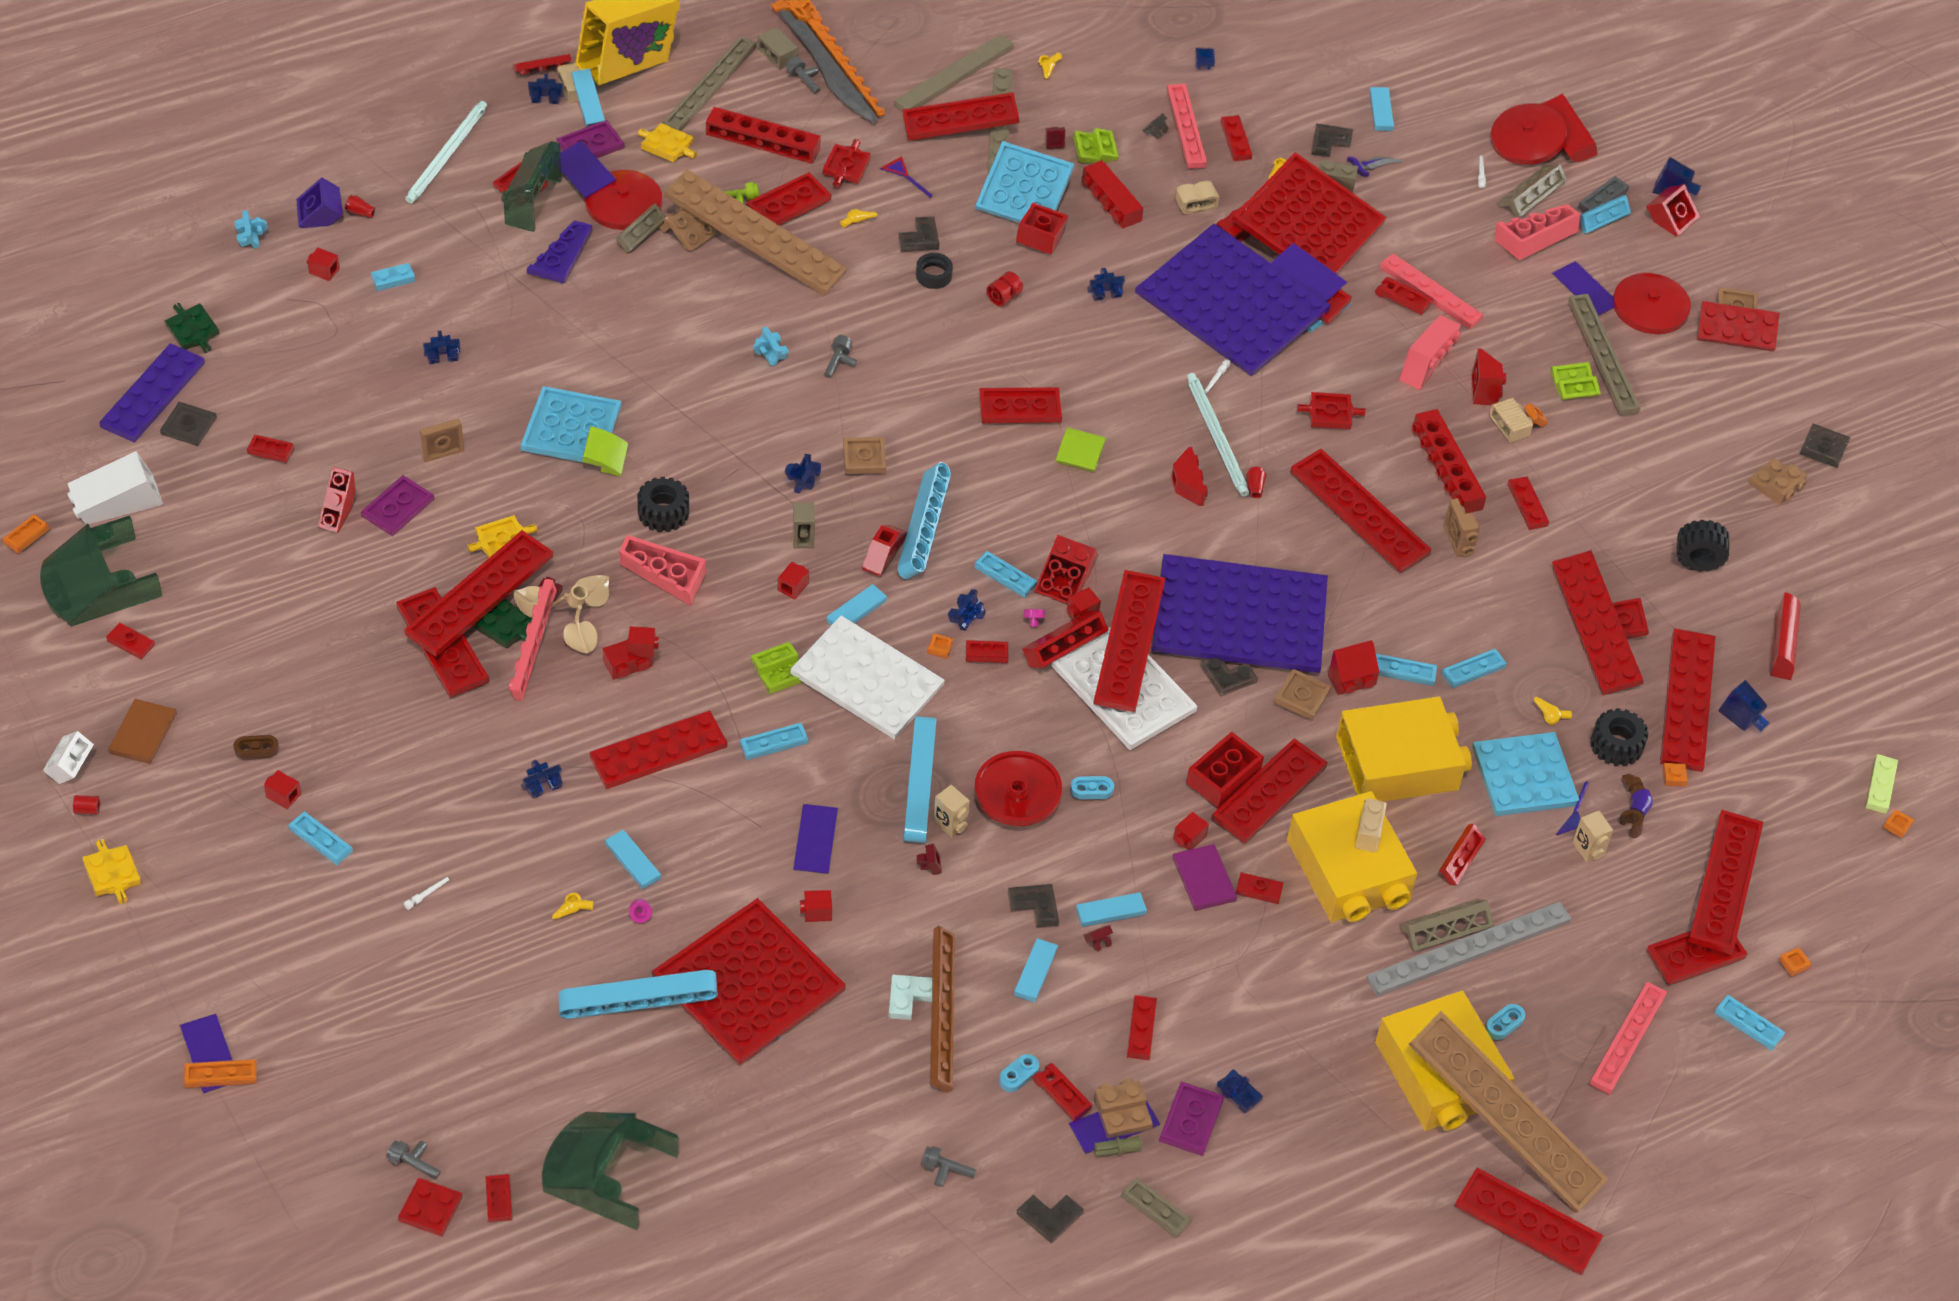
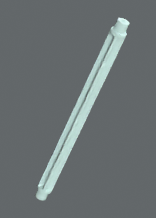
M480 101L479 104L475 105L467 118L419 177L405 198L408 203L412 204L419 198L427 185L450 158L451 154L457 149L474 124L484 114L487 107L486 102Z
M1190 373L1187 375L1188 385L1230 473L1232 481L1241 496H1247L1249 494L1248 484L1212 406L1205 395L1200 380L1194 373Z

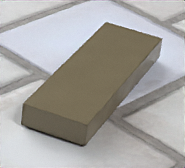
M653 204L618 234L615 239L625 252L628 253L660 226L666 216L656 204Z
M1137 1177L1121 1194L1123 1199L1176 1239L1191 1224L1192 1219Z

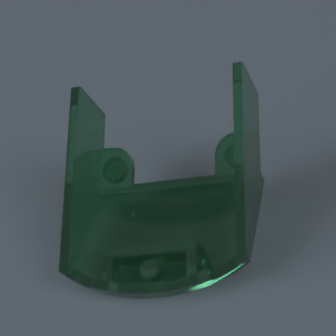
M131 516L92 528L87 523L43 560L40 582L45 601L51 611L58 618L61 617L65 620L67 625L72 627L162 597L157 573L137 579L131 571L125 569L111 573L101 553L103 550L136 539Z
M584 1112L569 1122L552 1142L543 1164V1192L638 1230L640 1226L639 1208L619 1200L622 1193L621 1184L619 1181L606 1176V1173L626 1139L637 1144H644L677 1158L679 1155V1135L636 1118V1113Z

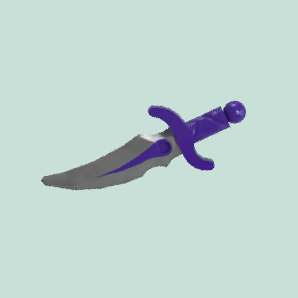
M1354 157L1347 158L1348 162L1358 166L1357 173L1364 177L1369 176V172L1364 169H1373L1385 164L1402 162L1400 159L1391 157H1375L1369 160H1362L1361 162Z

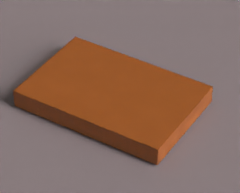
M134 699L108 748L109 753L151 764L177 714L176 709Z

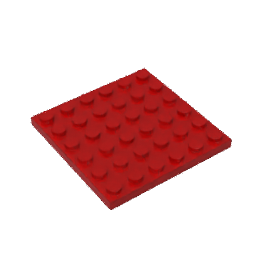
M1294 152L1233 216L1232 221L1279 255L1294 243L1337 274L1379 229L1387 217Z
M758 898L652 970L653 977L701 970H712L716 973L718 992L716 998L680 1005L739 1065L846 988V984Z

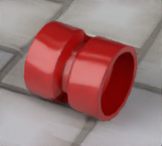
M1011 271L1005 272L986 287L987 296L993 304L999 307L1004 306L1023 291L1021 279Z

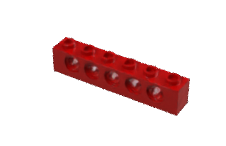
M713 107L706 120V135L806 163L813 164L820 151L821 135L722 108Z
M1434 409L1415 414L1414 423H1412L1413 433L1417 434L1421 447L1427 452L1429 462L1433 463L1438 478H1441L1444 483L1445 491L1450 494L1452 499L1458 498L1460 505L1465 509V514L1483 510L1486 495L1439 410Z

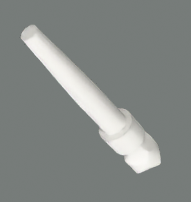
M1483 156L1479 157V188L1486 187Z
M1225 359L1222 362L1223 365L1219 366L1217 373L1204 390L1206 394L1231 365L1229 360Z
M446 877L422 893L411 897V900L408 899L404 902V907L410 910L414 907V904H419L422 902V899L448 882L449 878Z

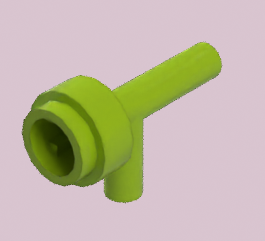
M747 182L745 189L724 191L741 203H743L744 196H747L748 201L760 196L758 183Z

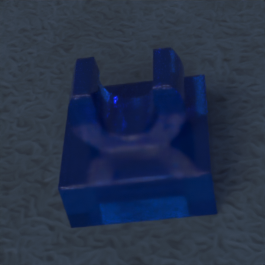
M1214 48L1195 49V60L1198 69L1201 66H1207V69L1215 66Z

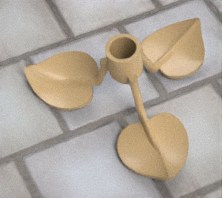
M595 575L584 577L576 582L569 594L565 593L564 596L552 604L551 608L566 599L570 607L577 609L575 624L570 623L566 625L563 631L565 643L574 650L587 654L591 653L596 646L597 631L588 621L579 623L580 610L584 601L590 607H601L607 602L609 597V576ZM529 586L514 591V599L518 608L531 618H533V606L537 605L538 586Z

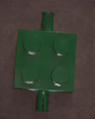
M180 303L175 304L173 308L177 315L164 321L180 347L187 350L194 346H201L205 353H207V350L210 351L211 346L207 341L220 333L218 327L201 303L187 310H184Z
M503 599L475 623L474 628L505 648H508L514 642L521 639L526 641L527 625L532 622V618L525 615L509 601Z

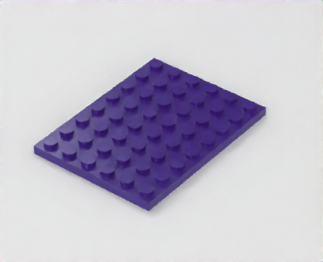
M1214 223L1135 288L1137 295L1250 376H1253L1330 310L1329 303L1276 266H1272L1269 261Z
M1163 554L1160 577L1165 578V584L1154 629L1152 651L1314 673L1321 672L1328 575Z

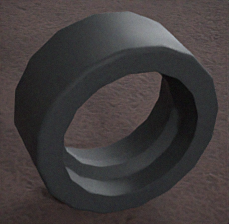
M931 252L924 254L918 259L916 279L922 286L929 289H940L947 286L952 280L953 263L946 255ZM935 266L942 268L946 272L940 275H931L926 273L924 269Z

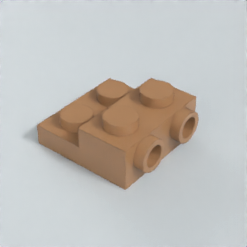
M1773 457L1750 477L1748 484L1778 505H1782L1786 500L1790 501L1797 490L1801 491L1806 486L1808 474L1792 463L1787 467Z
M1458 498L1451 499L1444 522V529L1456 557L1470 556L1475 552L1474 546L1479 538L1477 533L1480 532V525L1475 520L1473 513L1465 514V509L1460 505Z
M1125 1079L1120 1085L1111 1086V1084L1107 1083L1099 1086L1098 1090H1095L1094 1101L1107 1138L1152 1129L1153 1123L1146 1106L1147 1099L1140 1080L1134 1082L1133 1079Z

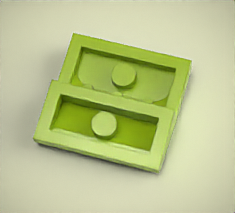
M1095 128L1093 133L1074 131L1072 137L1078 162L1096 163L1101 160L1111 162L1118 159L1119 156L1111 130Z
M1589 362L1551 367V376L1562 400L1600 396L1601 392L1596 376L1592 374Z
M590 426L582 462L601 466V472L621 477L628 443L608 431Z
M1067 427L1056 457V463L1095 473L1106 437Z
M790 642L751 655L753 665L769 694L802 683L799 677L790 674L791 668L799 661V655Z

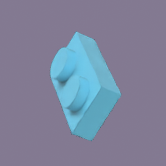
M409 263L371 272V278L377 291L415 282V275Z

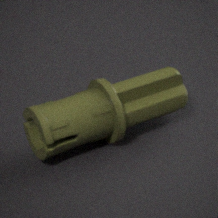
M1139 1136L1126 1139L1116 1137L1112 1141L1094 1144V1151L1098 1157L1114 1154L1121 1156L1122 1153L1142 1150Z

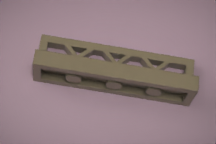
M1561 165L1543 166L1498 201L1499 207L1510 206L1514 216L1521 217L1567 181Z
M1479 898L1399 923L1401 932L1408 934L1412 951L1421 950L1494 926L1488 900ZM1484 911L1486 923L1480 925L1475 923L1474 919L1477 913ZM1462 918L1467 923L1463 930L1458 931L1453 927L1457 920ZM1442 924L1447 927L1444 936L1438 937L1434 932L1437 926ZM1419 931L1427 933L1428 935L1424 942L1417 944L1415 933Z

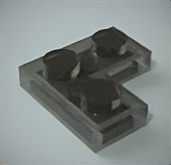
M1316 123L1311 154L1330 157L1332 144L1350 147L1353 129Z
M934 216L915 217L916 231L900 232L898 234L901 252L937 250L940 246Z
M1218 658L1205 659L1200 662V668L1220 697L1256 684L1258 681V677L1250 665L1246 663L1229 670L1224 661Z
M1052 884L1008 888L1011 911L1033 909L1036 928L1059 926Z
M1067 1194L1051 1209L1034 1195L1017 1209V1215L1051 1244L1084 1213V1209Z

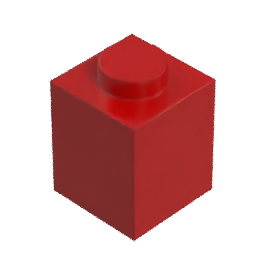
M319 247L307 258L309 274L326 281H330L340 269L338 255Z
M791 562L778 577V591L794 600L809 584V570L794 562Z
M1088 587L1068 597L1067 613L1071 618L1075 619L1088 611H1100L1101 600Z
M629 627L628 656L654 658L655 649L659 650V637H656L655 628Z
M279 770L272 776H269L264 783L266 798L285 809H288L301 795L299 781Z
M1192 811L1175 827L1173 839L1180 847H1184L1187 850L1194 849L1207 837L1209 823Z
M831 890L804 891V900H800V914L804 913L805 922L832 921Z

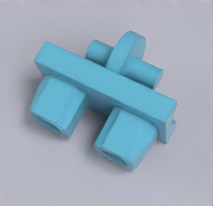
M248 210L242 212L243 218L234 221L236 230L239 232L236 235L237 241L241 247L251 244L256 249L260 247L258 235H262L267 230L268 225L264 219L256 217L255 220L251 219Z
M762 327V335L755 339L756 343L753 345V350L756 354H763L771 366H776L778 360L786 359L789 353L786 346H779L781 339L778 332L771 333L768 327Z

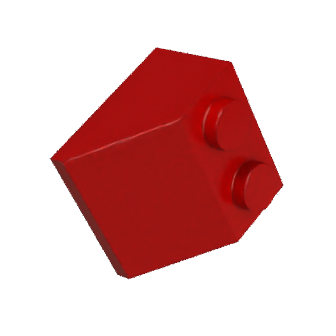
M1685 184L1668 187L1646 206L1653 222L1674 236H1679L1700 218Z
M1032 203L1019 223L1016 242L1044 253L1052 254L1060 241L1068 215Z
M1481 348L1477 350L1471 374L1473 404L1492 406V404L1498 403L1499 398L1503 396L1502 385L1506 384L1507 375L1503 373V364Z
M1372 640L1333 650L1328 678L1337 695L1350 694L1356 690L1371 688L1377 684L1379 667Z

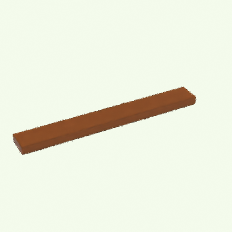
M939 925L933 930L930 1084L947 1093L953 1090L955 934Z

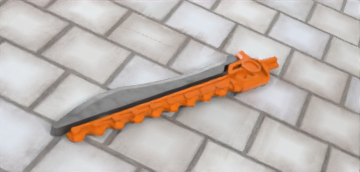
M779 0L771 3V8L780 13V18L791 27L811 52L831 91L849 108L876 126L877 117L879 118L885 114L884 108L876 106L878 104L877 98L870 96V88L862 85L864 83L863 77L855 75L857 73L856 67L849 65V57L841 54L843 53V48L834 44L836 37L827 34L829 27L821 24L822 17H820L810 0Z

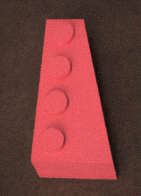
M1566 204L1547 209L1543 214L1536 212L1529 214L1528 218H1513L1509 223L1504 224L1501 221L1496 224L1495 241L1518 260H1522L1578 232L1580 213Z
M1439 315L1409 348L1399 381L1421 390L1443 357L1450 351L1453 343L1458 342L1461 335L1459 332L1461 324Z
M629 535L626 536L619 551L620 564L689 606L692 605L706 575L705 559Z

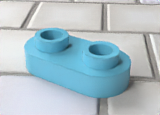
M1105 776L1076 777L1071 782L1070 792L1077 799H1107L1113 795L1114 782Z
M1509 1004L1488 1020L1485 1029L1492 1039L1502 1040L1523 1024L1525 1011L1519 1005Z
M1024 1054L1001 1072L999 1079L1001 1088L1007 1092H1016L1032 1079V1075L1039 1071L1038 1059L1030 1054Z

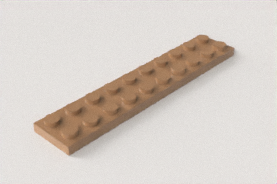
M688 169L665 191L664 197L824 296L847 271V267Z
M1442 1011L1409 1043L1418 1055L1575 1213L1579 1212L1608 1180Z

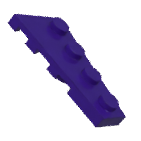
M574 220L559 235L560 238L556 242H552L548 246L549 249L544 254L541 253L533 265L530 264L527 267V274L565 283L592 232V225Z

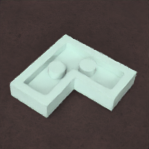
M892 975L889 1018L911 1020L913 1001L932 1002L933 978Z

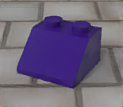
M322 177L296 199L298 225L300 228L330 226L342 216L340 187Z

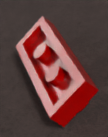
M566 54L512 65L514 72L519 71L521 75L531 73L530 69L533 68L543 71L548 70L550 65L556 64V68L567 65V62H571V56Z
M1240 116L1221 117L1220 123L1233 161L1252 160L1253 154Z
M1528 476L1509 479L1507 485L1528 529L1548 527L1549 520Z
M1475 824L1467 825L1439 869L1450 886L1459 883L1486 840Z
M1134 995L1127 1058L1150 1061L1157 998Z

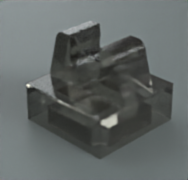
M1163 113L1160 114L1143 131L1147 136L1151 134L1156 139H1159L1169 130L1165 122L1168 118Z

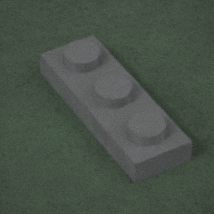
M1614 176L1580 201L1578 208L1583 212H1587L1628 192L1629 185Z

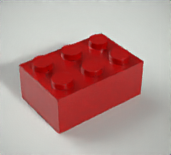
M1231 731L1189 767L1186 784L1219 808L1262 768L1264 756Z

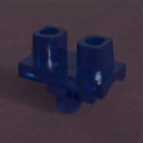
M549 73L544 74V79L537 78V82H528L532 103H541L542 96H549V103L559 104L560 98L563 97V83H556V79H549Z
M1101 268L1100 274L1094 275V279L1089 281L1087 291L1092 293L1095 301L1105 299V291L1109 290L1111 291L1112 298H1121L1125 278L1124 276L1114 277V272L1107 273L1106 268Z
M439 330L437 331V337H430V342L423 343L424 356H427L429 364L439 363V354H447V359L450 362L458 361L460 340L451 339L450 335L442 336V331Z
M806 453L800 464L791 463L785 468L787 478L796 482L794 488L796 493H800L802 488L812 489L815 483V476L819 477L821 473V463L811 461V454Z
M971 589L968 595L960 594L957 598L959 609L951 608L948 612L950 622L958 623L960 630L963 631L967 630L972 621L983 619L986 614L983 608L984 604L978 600V592L975 589Z
M535 759L531 761L532 768L526 770L529 777L524 778L523 784H521L523 791L527 790L533 799L544 793L541 786L542 783L547 782L551 791L562 787L563 783L560 776L562 769L559 764L549 768L547 762L539 764Z
M1234 1069L1217 1082V1086L1222 1090V1093L1227 1098H1231L1243 1113H1247L1263 1099V1095L1249 1083L1250 1079L1246 1076L1242 1077Z

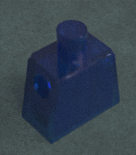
M1669 157L1656 179L1652 193L1660 195L1668 187L1685 184L1688 193L1697 196L1701 185L1692 182L1695 174L1694 170Z
M1746 680L1732 690L1718 710L1744 731L1754 725L1762 732L1770 724L1762 716L1767 708V704Z

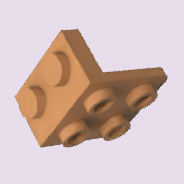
M682 207L677 209V214L673 215L671 213L663 219L664 223L659 227L663 234L672 229L689 252L717 234L716 228Z

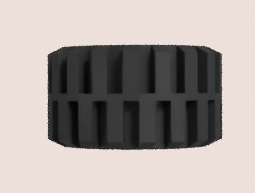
M661 477V479L652 478L651 482L646 481L645 486L642 485L639 488L640 491L637 494L638 517L645 527L649 526L650 530L656 529L657 532H662V530L671 532V529H679V525L683 526L685 521L688 520L689 492L687 487L681 485L679 480L674 481V478L671 477L669 479H665V477Z
M1712 520L1691 521V523H1686L1684 527L1679 529L1677 534L1678 561L1684 567L1700 572L1719 569V566H1724L1725 562L1729 559V532L1720 523H1714Z
M1616 708L1615 711L1610 709L1607 710V713L1603 712L1597 718L1590 744L1593 747L1592 751L1594 754H1598L1600 760L1604 759L1605 763H1613L1614 766H1619V764L1628 766V763L1632 765L1641 758L1649 732L1647 731V724H1643L1644 720L1638 718V714L1629 713L1630 710L1625 709V711H1621L1620 708ZM1613 735L1621 736V737L1625 738L1626 740L1618 739V738L1614 737Z

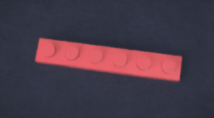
M1186 84L1167 85V93L1187 169L1205 168L1207 161Z
M1394 253L1381 262L1380 269L1402 284L1432 298L1433 305L1468 329H1471L1482 320L1483 314Z
M545 579L543 586H540L538 590L537 605L533 606L532 622L527 625V638L521 644L520 660L516 661V673L509 683V690L512 692L514 700L523 701L556 595L553 580Z
M1646 982L1592 1077L1590 1085L1611 1095L1665 999L1667 991Z

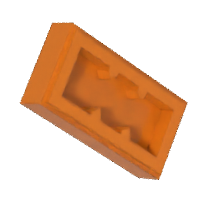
M33 514L2 538L3 543L19 554L50 529L49 524Z

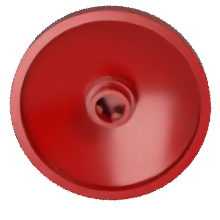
M1536 103L1520 104L1505 110L1496 118L1491 129V140L1495 151L1505 160L1520 165H1534L1550 160L1562 150L1567 138L1566 124L1562 116L1554 109Z
M633 170L610 171L616 181L585 198V207L590 217L600 225L616 230H624L653 204H656L660 210L662 208V192L659 185L646 174Z
M1638 273L1630 275L1617 285L1613 295V305L1617 316L1629 327L1643 333L1667 334L1674 332L1686 323L1691 311V301L1685 289L1674 280L1660 274Z
M1008 751L991 757L980 767L975 778L974 793L979 807L990 818L1010 826H1029L1044 821L1055 812L1061 801L1062 781L1056 768L1043 757L1026 751Z

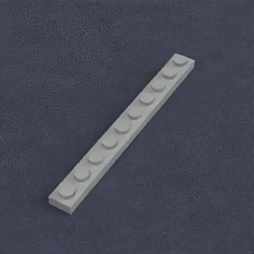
M1557 902L1367 975L1366 980L1375 995L1380 997L1570 923L1571 917L1561 902Z

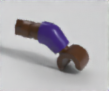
M1626 774L1622 775V778L1631 793L1632 803L1630 809L1620 815V824L1632 823L1631 838L1635 839L1642 834L1644 817L1651 809L1653 799L1650 791L1644 787L1640 777Z

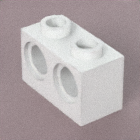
M78 731L62 737L43 771L59 784L75 778L94 744Z

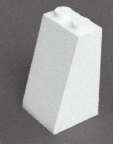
M137 451L67 483L70 489L68 497L72 504H75L73 508L74 514L77 519L81 518L86 525L163 505L154 476Z

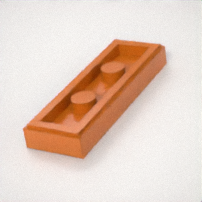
M256 1059L185 1064V1088L257 1084Z

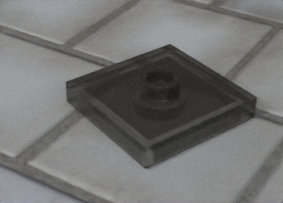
M179 401L161 427L160 433L161 435L199 446L217 419V415L214 412Z
M1813 423L1800 454L1838 468L1851 437Z

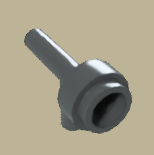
M796 56L790 58L785 65L787 72L791 76L799 75L814 94L818 93L820 88L809 77L819 73L818 67L815 66L804 70L806 64L801 58Z
M838 335L831 344L835 352L824 373V376L827 378L832 377L839 361L852 367L857 362L856 359L847 356L852 349V340L845 335Z
M395 1140L387 1151L386 1157L389 1158V1162L397 1166L401 1161H404L434 1179H437L441 1172L418 1159L427 1147L424 1141H419L413 1151L408 1153L409 1145L401 1140L399 1142Z
M935 1146L931 1148L926 1147L921 1164L925 1165L924 1168L934 1171L936 1165L940 1166L934 1182L936 1186L943 1187L949 1170L974 1178L976 1169L939 1156L940 1148Z

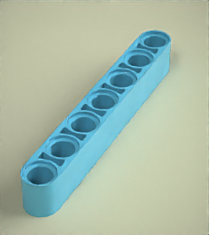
M943 462L936 464L923 474L898 563L900 576L907 580L924 571L951 476L949 467Z
M915 716L904 841L926 843L937 718Z
M701 970L564 989L558 993L559 1014L562 1018L572 1019L711 1000L718 995L716 973L712 970Z

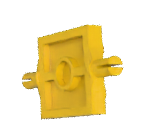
M662 123L652 132L642 128L638 130V136L646 138L641 143V149L673 163L684 155L693 159L697 156V151L689 149L694 140V137Z
M515 515L475 527V533L479 541L467 544L468 551L471 553L482 549L489 558L521 530L531 534L537 532V527L535 523L523 527L518 523Z
M101 839V843L100 840H97L95 844L99 852L82 857L96 897L104 894H116L119 904H122V900L126 903L128 899L124 891L130 887L141 885L140 877L127 845L107 849L104 839Z

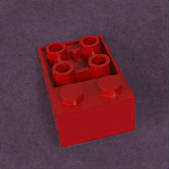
M1057 534L1034 592L1068 604V597L1080 592L1089 578L1098 557L1097 550Z

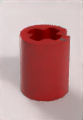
M74 796V814L99 815V796Z

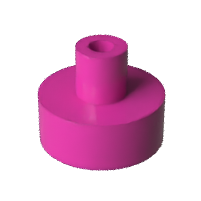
M1024 609V618L1030 619V627H1039V619L1045 618V610Z
M636 899L629 905V915L634 922L644 923L650 919L652 909L648 901Z

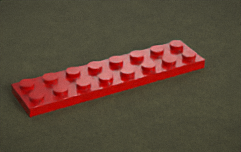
M1319 449L1291 466L1290 472L1400 573L1430 555L1431 548L1324 450Z
M521 530L405 628V636L437 657L553 558V551Z
M1592 550L1552 561V567L1602 695L1644 684L1643 677Z
M1124 570L1093 704L1136 712L1165 584L1164 577Z
M1674 628L1660 760L1662 765L1664 763L1685 764L1688 770L1699 772L1704 770L1716 640L1714 635Z
M1721 809L1688 942L1730 955L1733 954L1764 824L1763 821Z

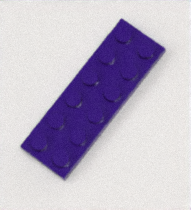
M170 343L99 422L100 428L135 443L205 364L204 358Z

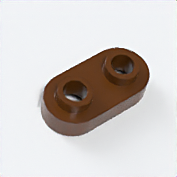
M272 735L242 736L236 739L233 744L235 755L241 759L270 758L279 751L278 740Z

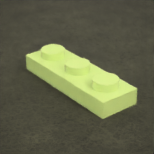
M1877 754L1865 808L1887 814L1898 764L1897 759Z

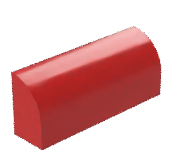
M1563 93L1541 103L1557 111L1564 119L1567 138L1563 149L1572 161L1582 162L1598 155L1596 142Z
M1787 592L1784 593L1777 611L1770 676L1791 680L1795 669L1801 603L1794 595Z

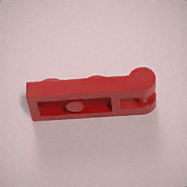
M1390 277L1384 278L1382 285L1375 289L1378 297H1386L1420 315H1423L1432 303V298Z
M1053 1063L1044 1067L1045 1070L1042 1072L1038 1071L1032 1075L1034 1083L1042 1087L1074 1122L1092 1110L1093 1104Z

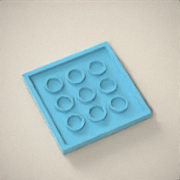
M1002 141L975 208L1020 223L1032 203L1056 211L1074 169V163Z
M543 386L523 437L521 451L582 462L590 426L612 433L622 407L621 401Z
M1555 732L1473 742L1472 749L1495 816L1573 807L1579 801Z

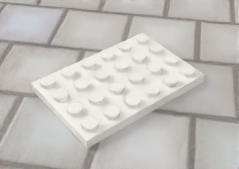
M840 616L790 671L791 675L799 677V680L894 740L942 688L945 681L843 616Z
M1110 627L1107 632L1053 661L1051 666L1129 750H1132L1197 712L1198 706L1149 655L1135 713L1093 704Z

